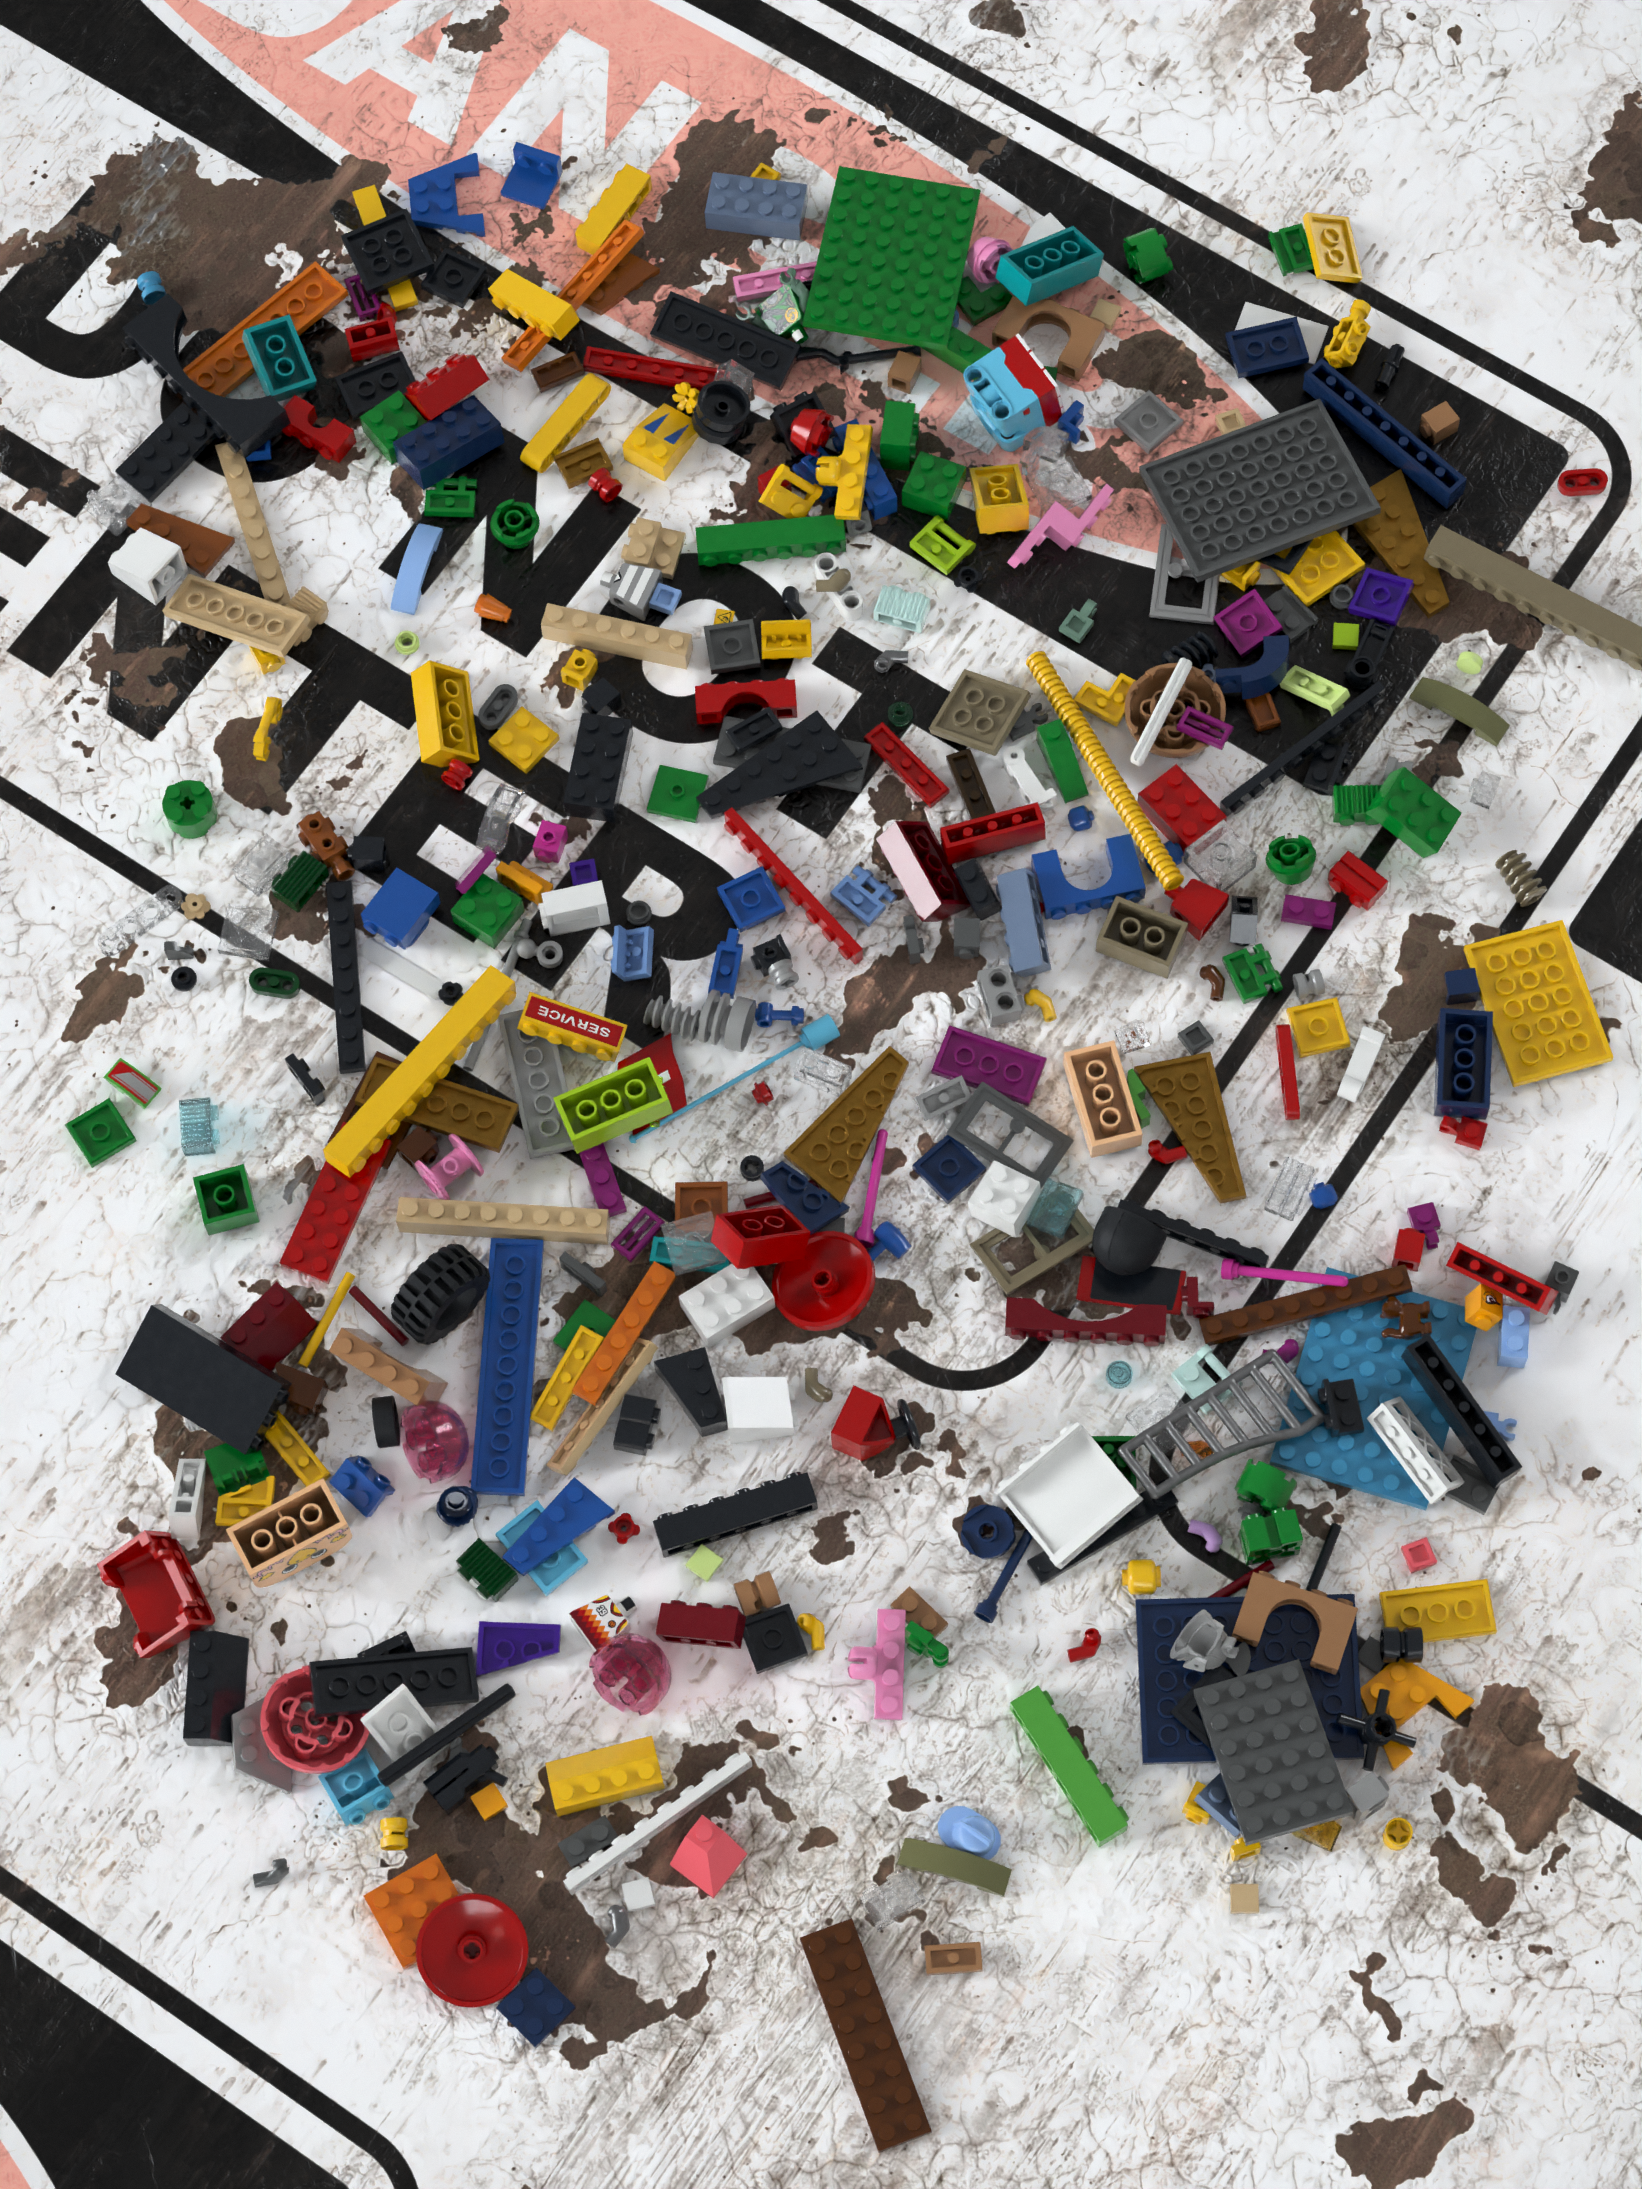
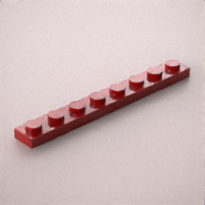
M732 807L724 813V827L731 836L736 835L741 840L740 844L748 854L753 853L757 858L758 865L760 867L763 866L765 871L768 870L773 875L772 878L780 889L785 888L789 893L791 901L797 907L801 906L806 911L805 915L814 925L817 923L822 928V934L829 942L834 941L839 947L838 951L845 960L850 959L855 965L863 960L862 947Z

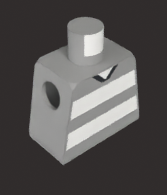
M628 563L621 565L617 575L604 571L600 579V585L610 588L609 597L613 605L645 621L650 610L649 602L658 582L663 583L661 570Z

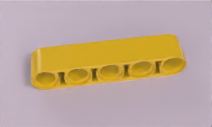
M588 373L525 446L520 455V460L537 472L544 473L554 462V456L560 454L607 399L611 391V385L593 373Z

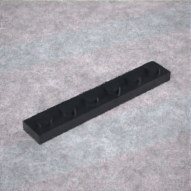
M1120 1199L1118 1208L1147 1219L1161 1228L1167 1234V1237L1221 1258L1236 1259V1262H1240L1241 1265L1267 1267L1269 1255H1266L1259 1248L1242 1246L1239 1241L1227 1237L1224 1239L1216 1236L1212 1230L1207 1228L1198 1229L1191 1226L1186 1220H1174L1167 1217L1160 1210H1148L1136 1201Z
M1163 1479L1162 1481L1158 1482V1483L1155 1484V1485L1158 1486L1159 1484H1161V1483L1164 1482L1165 1480ZM1145 1490L1140 1493L1143 1500L1062 1569L1057 1568L1045 1551L1027 1560V1565L1042 1586L1175 1507L1179 1503L1172 1490L1158 1499H1153Z

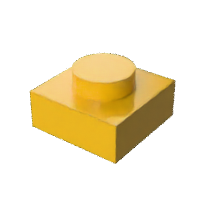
M1243 1837L1235 1840V1845H1232L1230 1848L1233 1862L1260 1854L1261 1851L1260 1842L1245 1846Z

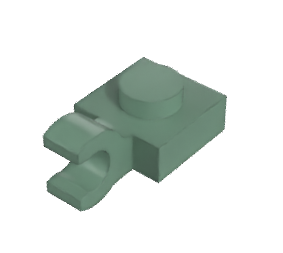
M1088 599L1080 611L1073 608L1060 625L1059 632L1080 644L1094 625V620L1091 618L1097 611V608H1095L1097 603Z

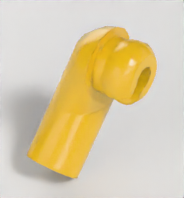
M810 1613L800 1614L797 1617V1625L811 1636V1649L816 1651L824 1650V1624Z

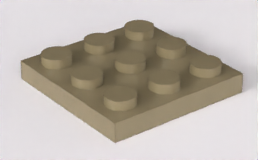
M964 669L930 725V733L996 756L1031 698L1030 692Z

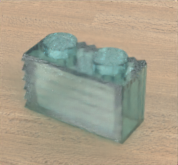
M210 1097L179 1100L181 1148L184 1155L188 1157L200 1154H215L216 1145L220 1144L219 1129H215L214 1121L219 1120L218 1106L213 1105Z

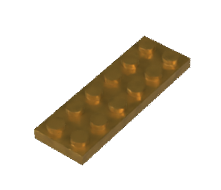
M375 1057L356 1096L355 1104L362 1107L396 1070L399 1064ZM439 1079L434 1084L432 1092L427 1097H423L417 1103L415 1111L410 1116H406L402 1121L419 1125L447 1136L455 1134L462 1141L500 1153L519 1111V1105L444 1079Z

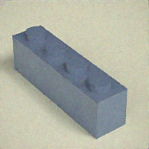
M1021 868L997 875L996 893L1002 903L1000 916L1006 925L1007 932L1004 934L1006 945L1010 948L1011 957H1009V965L1011 970L1023 978L1052 970L1034 873L1027 868Z

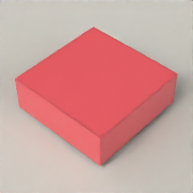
M1427 1537L1401 1546V1551L1411 1573L1437 1564Z

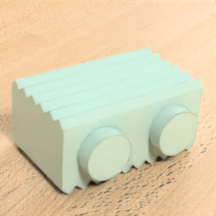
M883 585L874 608V620L922 633L930 611V598L920 592L911 594L895 585L889 587Z

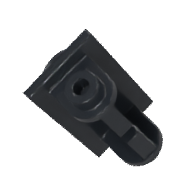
M404 1631L358 1653L357 1656L367 1657L416 1652L407 1631Z

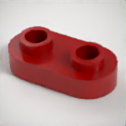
M1598 468L1567 470L1559 476L1557 487L1561 494L1569 497L1597 495L1606 489L1608 477L1603 470ZM1591 482H1595V483H1597L1598 485L1593 486V485L1591 484ZM1566 484H1571L1573 487H1568Z

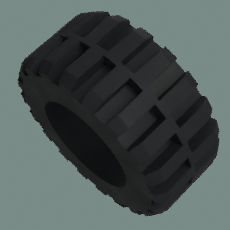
M449 1244L447 1247L440 1248L438 1252L431 1254L425 1262H422L399 1288L400 1291L395 1295L394 1302L391 1304L393 1320L420 1344L430 1345L437 1342L440 1338L443 1339L468 1317V1314L475 1309L479 1300L483 1298L490 1282L489 1270L463 1245Z

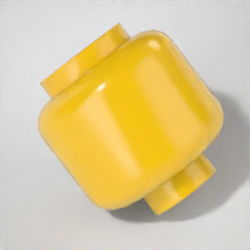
M1152 1559L1130 1560L1127 1564V1569H1122V1586H1128V1591L1131 1595L1154 1594L1157 1587H1161L1160 1565L1156 1566Z

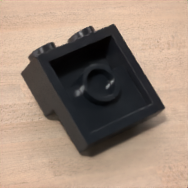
M804 391L794 397V402L788 405L786 402L775 406L773 408L774 412L769 416L779 436L784 438L794 458L803 454L790 441L792 432L790 428L794 418L798 417L803 409L825 410L815 391L810 394ZM829 421L828 426L833 429L829 440L834 438V426L831 421Z

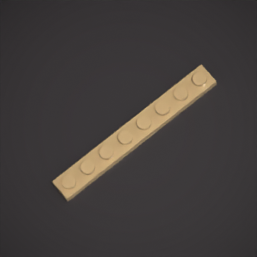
M227 442L215 445L264 599L285 606L291 599L246 460L239 452L234 453L227 445Z

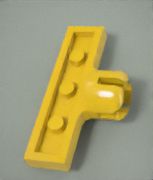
M847 424L842 455L838 457L821 456L817 460L816 465H820V467L816 468L818 484L820 486L838 487L834 513L836 519L860 520L873 434L871 425Z

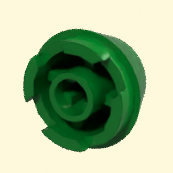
M514 499L499 504L490 522L493 535L505 546L512 549H520L529 545L538 532L540 525L539 516L529 503L515 502Z
M1285 835L1280 836L1269 844V851L1265 858L1266 865L1279 882L1287 885L1299 884L1310 877L1316 860V850L1312 846L1311 841L1305 836L1298 835V838L1285 839Z

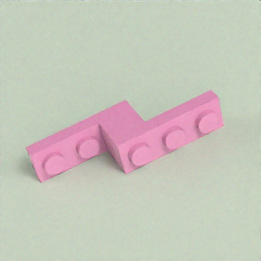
M1106 484L1079 518L1055 501L1007 563L1014 569L1020 562L1025 565L1033 555V552L1030 551L1034 545L1039 547L1046 537H1049L1065 551L1071 545L1076 547L1084 537L1081 533L1084 528L1090 529L1097 521L1098 517L1095 515L1099 509L1104 511L1112 501L1109 496L1114 489Z

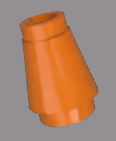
M482 593L474 608V612L478 613L479 617L505 623L508 622L513 610L490 594L484 595Z

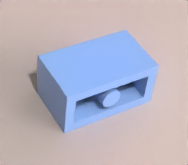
M1503 1305V1318L1499 1321L1497 1366L1525 1367L1528 1359L1529 1307Z

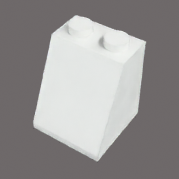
M141 527L136 533H132L127 538L126 543L119 550L115 551L108 561L111 573L154 605H157L188 572L180 546Z
M722 1377L731 1444L794 1436V1427L799 1425L797 1411H791L790 1402L795 1401L793 1385L788 1386L787 1377Z

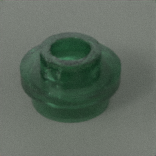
M896 702L889 707L888 718L894 725L905 726L912 720L913 710L909 704ZM897 711L905 712L903 715L896 714Z

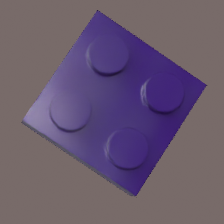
M1366 568L1348 607L1349 613L1368 619L1375 618L1378 622L1396 626L1414 587V582L1411 579Z

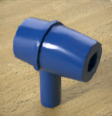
M885 1221L876 1228L874 1235L878 1242L868 1253L874 1261L887 1249L896 1258L900 1259L912 1246L900 1232L899 1228H896L890 1221Z

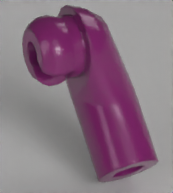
M1287 1339L1284 1342L1285 1344L1277 1350V1353L1286 1364L1295 1358L1299 1352L1298 1343L1294 1339ZM1263 1349L1262 1354H1264V1353L1267 1352L1268 1350Z

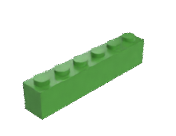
M1036 1686L1011 1701L1010 1710L1098 1847H1101L1127 1831L1129 1817L1123 1807H1117L1111 1799L1114 1797V1794L1106 1782L1102 1784L1098 1779L1097 1774H1099V1771L1091 1759L1087 1761L1082 1754L1084 1748L1076 1736L1072 1738L1067 1731L1069 1725L1061 1713L1057 1715L1052 1707L1054 1701L1046 1690L1042 1692L1040 1687Z

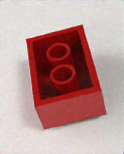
M464 353L451 355L445 360L446 364L440 369L435 367L425 374L427 378L421 382L416 380L406 387L407 391L403 395L425 420L434 419L490 380L475 355H465Z
M1177 764L1138 793L1137 802L1142 808V812L1145 813L1146 817L1168 840L1172 841L1173 844L1178 843L1186 859L1226 828L1227 816Z
M782 1204L716 1214L711 1242L737 1269H747L748 1267L768 1266L773 1263L804 1259L810 1231Z

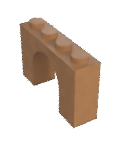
M1013 295L992 331V345L999 347L1018 333L1023 338L1030 328L1039 324L1056 325L1062 328L1069 337V341L1058 359L1057 373L1079 382L1105 337V324L1097 318H1090L1081 314L1074 308L1062 306L1053 299L1045 298L1025 306Z
M341 1328L329 1349L331 1353L417 1406H436L449 1384L448 1382L427 1369L413 1368L388 1355L380 1349L383 1342L364 1330Z
M1253 1572L1231 1637L1236 1638L1239 1642L1245 1641L1248 1645L1257 1648L1266 1620L1273 1610L1287 1604L1302 1606L1313 1614L1319 1627L1318 1641L1309 1666L1336 1675L1358 1608L1353 1607V1603L1346 1599L1338 1598L1336 1601L1327 1598V1594L1320 1590L1311 1589L1310 1592L1301 1589V1585L1294 1581L1285 1580L1284 1583L1275 1580V1576L1268 1572Z

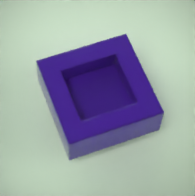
M594 859L569 863L573 886L598 881Z

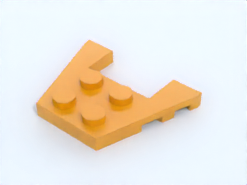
M1400 1658L1398 1663L1388 1664L1360 1688L1361 1701L1367 1715L1375 1712L1379 1689L1390 1691L1386 1713L1395 1720L1396 1730L1434 1698H1437L1454 1719L1474 1703L1470 1696L1417 1665L1406 1663L1403 1658ZM1389 1741L1381 1746L1393 1771L1413 1755V1752L1407 1746L1393 1741Z

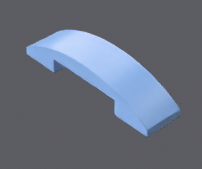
M421 523L417 525L399 569L390 607L391 610L415 615L422 595L421 587L433 551L436 552L443 528Z

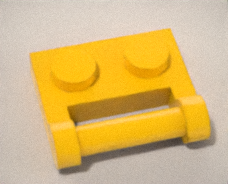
M781 464L775 471L759 502L787 519L806 517L815 500L821 496L823 488L818 484L809 483L791 472L788 466ZM787 480L807 492L805 498L802 499L782 487V481Z

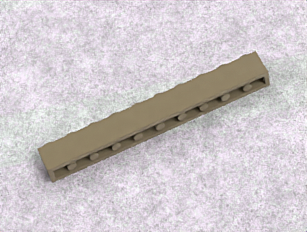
M1440 525L1428 545L1423 559L1431 566L1441 568L1449 572L1454 578L1463 579L1471 583L1476 589L1484 590L1494 595L1499 601L1508 602L1516 606L1521 612L1530 613L1539 618L1541 622L1561 629L1566 635L1575 636L1583 640L1586 645L1596 647L1606 652L1611 658L1620 659L1628 663L1631 668L1642 671L1641 626Z

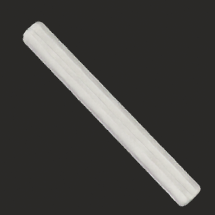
M1180 658L1131 755V763L1137 766L1143 765L1192 668L1190 660Z

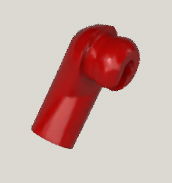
M1096 1628L1086 1630L1081 1646L1067 1649L1070 1663L1092 1658L1096 1654L1101 1644V1635Z

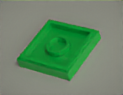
M110 1098L65 1124L92 1168L137 1141Z

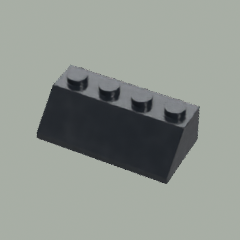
M190 1631L183 1740L188 1746H232L231 1716L245 1708L249 1638L219 1631Z

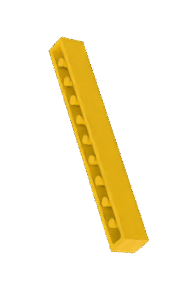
M490 965L323 1149L326 1161L349 1178L355 1172L361 1171L369 1156L380 1150L383 1141L388 1135H392L398 1130L400 1122L415 1111L417 1103L432 1092L434 1084L439 1079L446 1077L453 1063L464 1057L467 1048L472 1042H477L481 1038L483 1030L498 1019L500 1011L515 1000L517 994L515 981Z

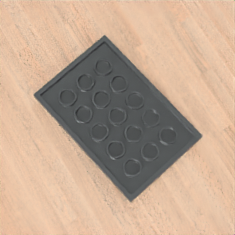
M1299 1659L1194 1689L1193 1693L1245 1846L1353 1814Z

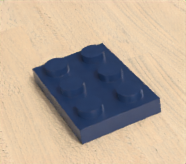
M1297 317L1226 333L1225 338L1238 379L1309 363V355Z

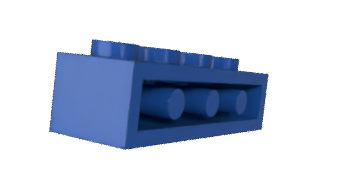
M857 418L834 427L832 442L835 450L840 452L841 455L844 450L847 424H859ZM871 447L863 502L868 511L870 510L874 520L897 512V496Z

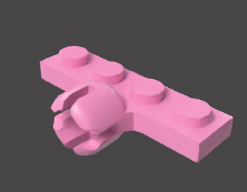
M878 1609L876 1645L873 1647L854 1646L848 1655L849 1662H863V1664L852 1663L848 1666L849 1677L874 1682V1719L902 1720L906 1610Z

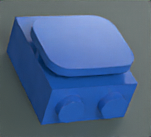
M396 867L361 913L363 926L374 935L378 933L383 936L389 945L393 947L399 946L405 950L417 941L428 926L429 918L441 904L439 894Z

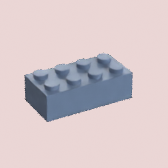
M713 172L705 208L706 229L800 241L808 203L807 184Z

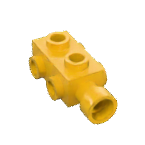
M1360 299L1353 301L1349 310V317L1342 318L1339 325L1334 327V336L1330 344L1324 348V358L1335 369L1353 366L1363 343L1366 341V336L1371 328L1364 320L1371 311V306L1366 301Z

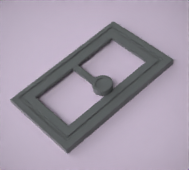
M983 1081L946 1132L947 1135L989 1162L993 1163L995 1160L1039 1181L1041 1189L1074 1142L1072 1138ZM986 1101L1013 1117L1009 1125L1011 1131L998 1150L966 1130ZM1026 1126L1054 1144L1035 1173L1003 1153L1014 1135L1022 1133Z

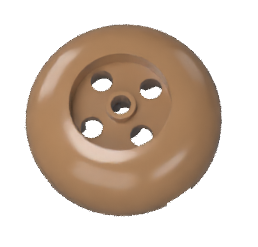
M1178 663L1162 664L1150 668L1137 681H1134L1129 688L1125 700V720L1131 735L1137 742ZM1192 666L1163 723L1166 726L1160 729L1149 752L1161 757L1175 759L1193 756L1210 746L1176 730L1186 710L1183 702L1218 720L1225 721L1226 703L1224 695L1218 684L1207 677L1201 669ZM1188 716V718H1190V719H1192V720H1194V721H1197V722H1199V723L1206 724V725L1210 726V728H1212V729H1214V730H1216V731L1221 732V730L1218 729V728H1216V727H1213V726H1211V725H1209V724H1207V723H1205V722H1202V721H1200V720H1198V719H1196V718H1194V717Z

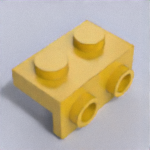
M811 620L761 622L762 659H802L812 657Z

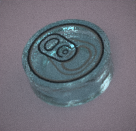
M1118 1360L1110 1363L1107 1367L1106 1380L1110 1386L1122 1389L1127 1387L1132 1381L1133 1371L1127 1362Z

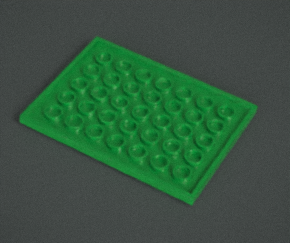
M839 166L804 314L803 327L947 351L981 190Z

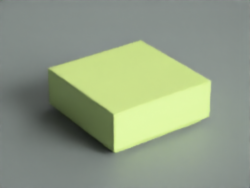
M701 1544L685 1566L708 1583L724 1560Z

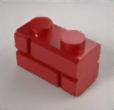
M392 317L344 329L353 362L400 350Z
M1347 851L1330 869L1328 875L1329 884L1336 892H1344L1349 896V900L1354 906L1358 908L1363 907L1366 910H1369L1385 893L1389 882L1350 851Z

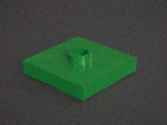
M659 765L648 802L647 813L696 823L701 807L696 801V797L706 790L709 776Z
M584 1299L553 1339V1342L566 1351L580 1325L605 1338L616 1320Z

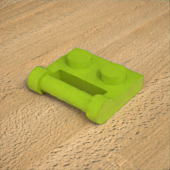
M939 515L935 516L910 541V548L945 575H948L976 547L973 541L970 539L966 540L945 524L944 519ZM935 531L941 532L960 548L958 550L937 535Z

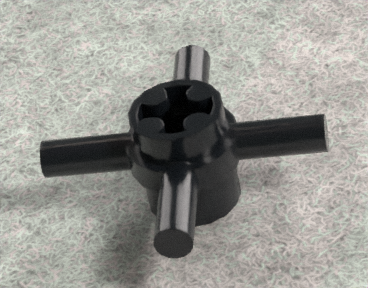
M1379 1689L1375 1712L1366 1716L1363 1720L1341 1712L1338 1713L1336 1718L1337 1723L1357 1729L1360 1739L1367 1745L1362 1768L1366 1771L1374 1770L1378 1747L1387 1744L1389 1741L1414 1748L1416 1744V1737L1396 1731L1397 1725L1395 1720L1386 1713L1390 1691L1385 1689Z

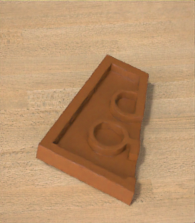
M628 252L581 306L602 316L624 300L623 297L634 289H639L650 277L654 278L658 275L660 269Z

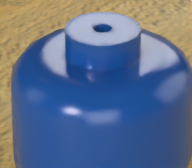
M1081 805L1069 810L1068 820L1073 830L1082 831L1092 827V820H1095L1093 811H1089L1087 806Z
M1324 1182L1315 1184V1189L1309 1192V1197L1315 1208H1326L1334 1205L1338 1200L1332 1184L1325 1185Z

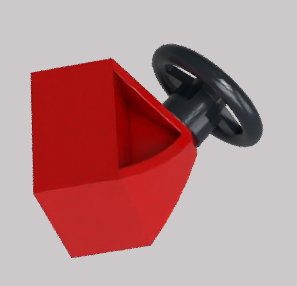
M854 1385L831 1431L832 1448L860 1461L879 1454L892 1445L895 1439L899 1440L907 1436L915 1450L921 1448V1440L913 1415L904 1399L897 1401L900 1416L890 1420L882 1397Z

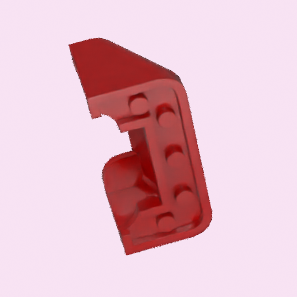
M144 1530L97 1563L103 1583L107 1586L120 1588L140 1630L133 1638V1648L140 1658H150L189 1639L190 1631H205L214 1625L215 1616L179 1541L172 1539L171 1533Z

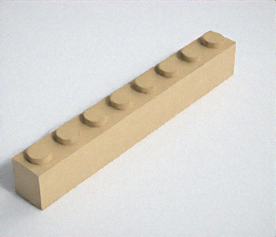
M399 1197L396 1217L399 1232L534 1239L568 1243L608 1245L610 1230L608 1209Z

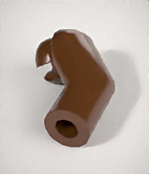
M1208 964L1201 967L1200 977L1204 980H1209L1212 984L1210 999L1217 1002L1222 1001L1225 978L1214 965Z

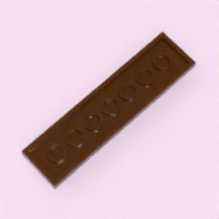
M853 1919L845 1920L800 1937V1942L878 2153L932 2133Z

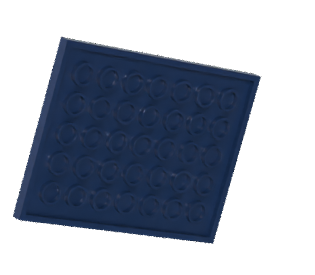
M1327 1594V1598L1336 1601L1338 1598L1349 1600L1353 1603V1607H1355V1594ZM1245 1597L1135 1600L1142 1765L1217 1763L1214 1752L1170 1713L1208 1670H1205L1203 1673L1184 1668L1185 1661L1171 1659L1170 1652L1183 1628L1203 1609L1210 1613L1213 1619L1224 1625V1632L1228 1637H1231ZM1287 1604L1276 1608L1266 1620L1257 1648L1248 1645L1251 1661L1246 1674L1299 1659L1334 1759H1364V1743L1359 1737L1358 1730L1336 1722L1339 1712L1362 1719L1356 1617L1336 1675L1309 1666L1319 1637L1318 1623L1313 1614L1306 1608L1294 1604ZM1236 1641L1234 1647H1237L1242 1642ZM1224 1661L1222 1665L1225 1666L1232 1674H1234L1233 1671ZM1197 1705L1192 1712L1202 1720Z

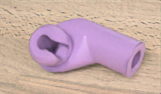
M1191 1519L1188 1532L1203 1536L1207 1541L1206 1550L1218 1552L1220 1545H1222V1537L1216 1528L1211 1524Z

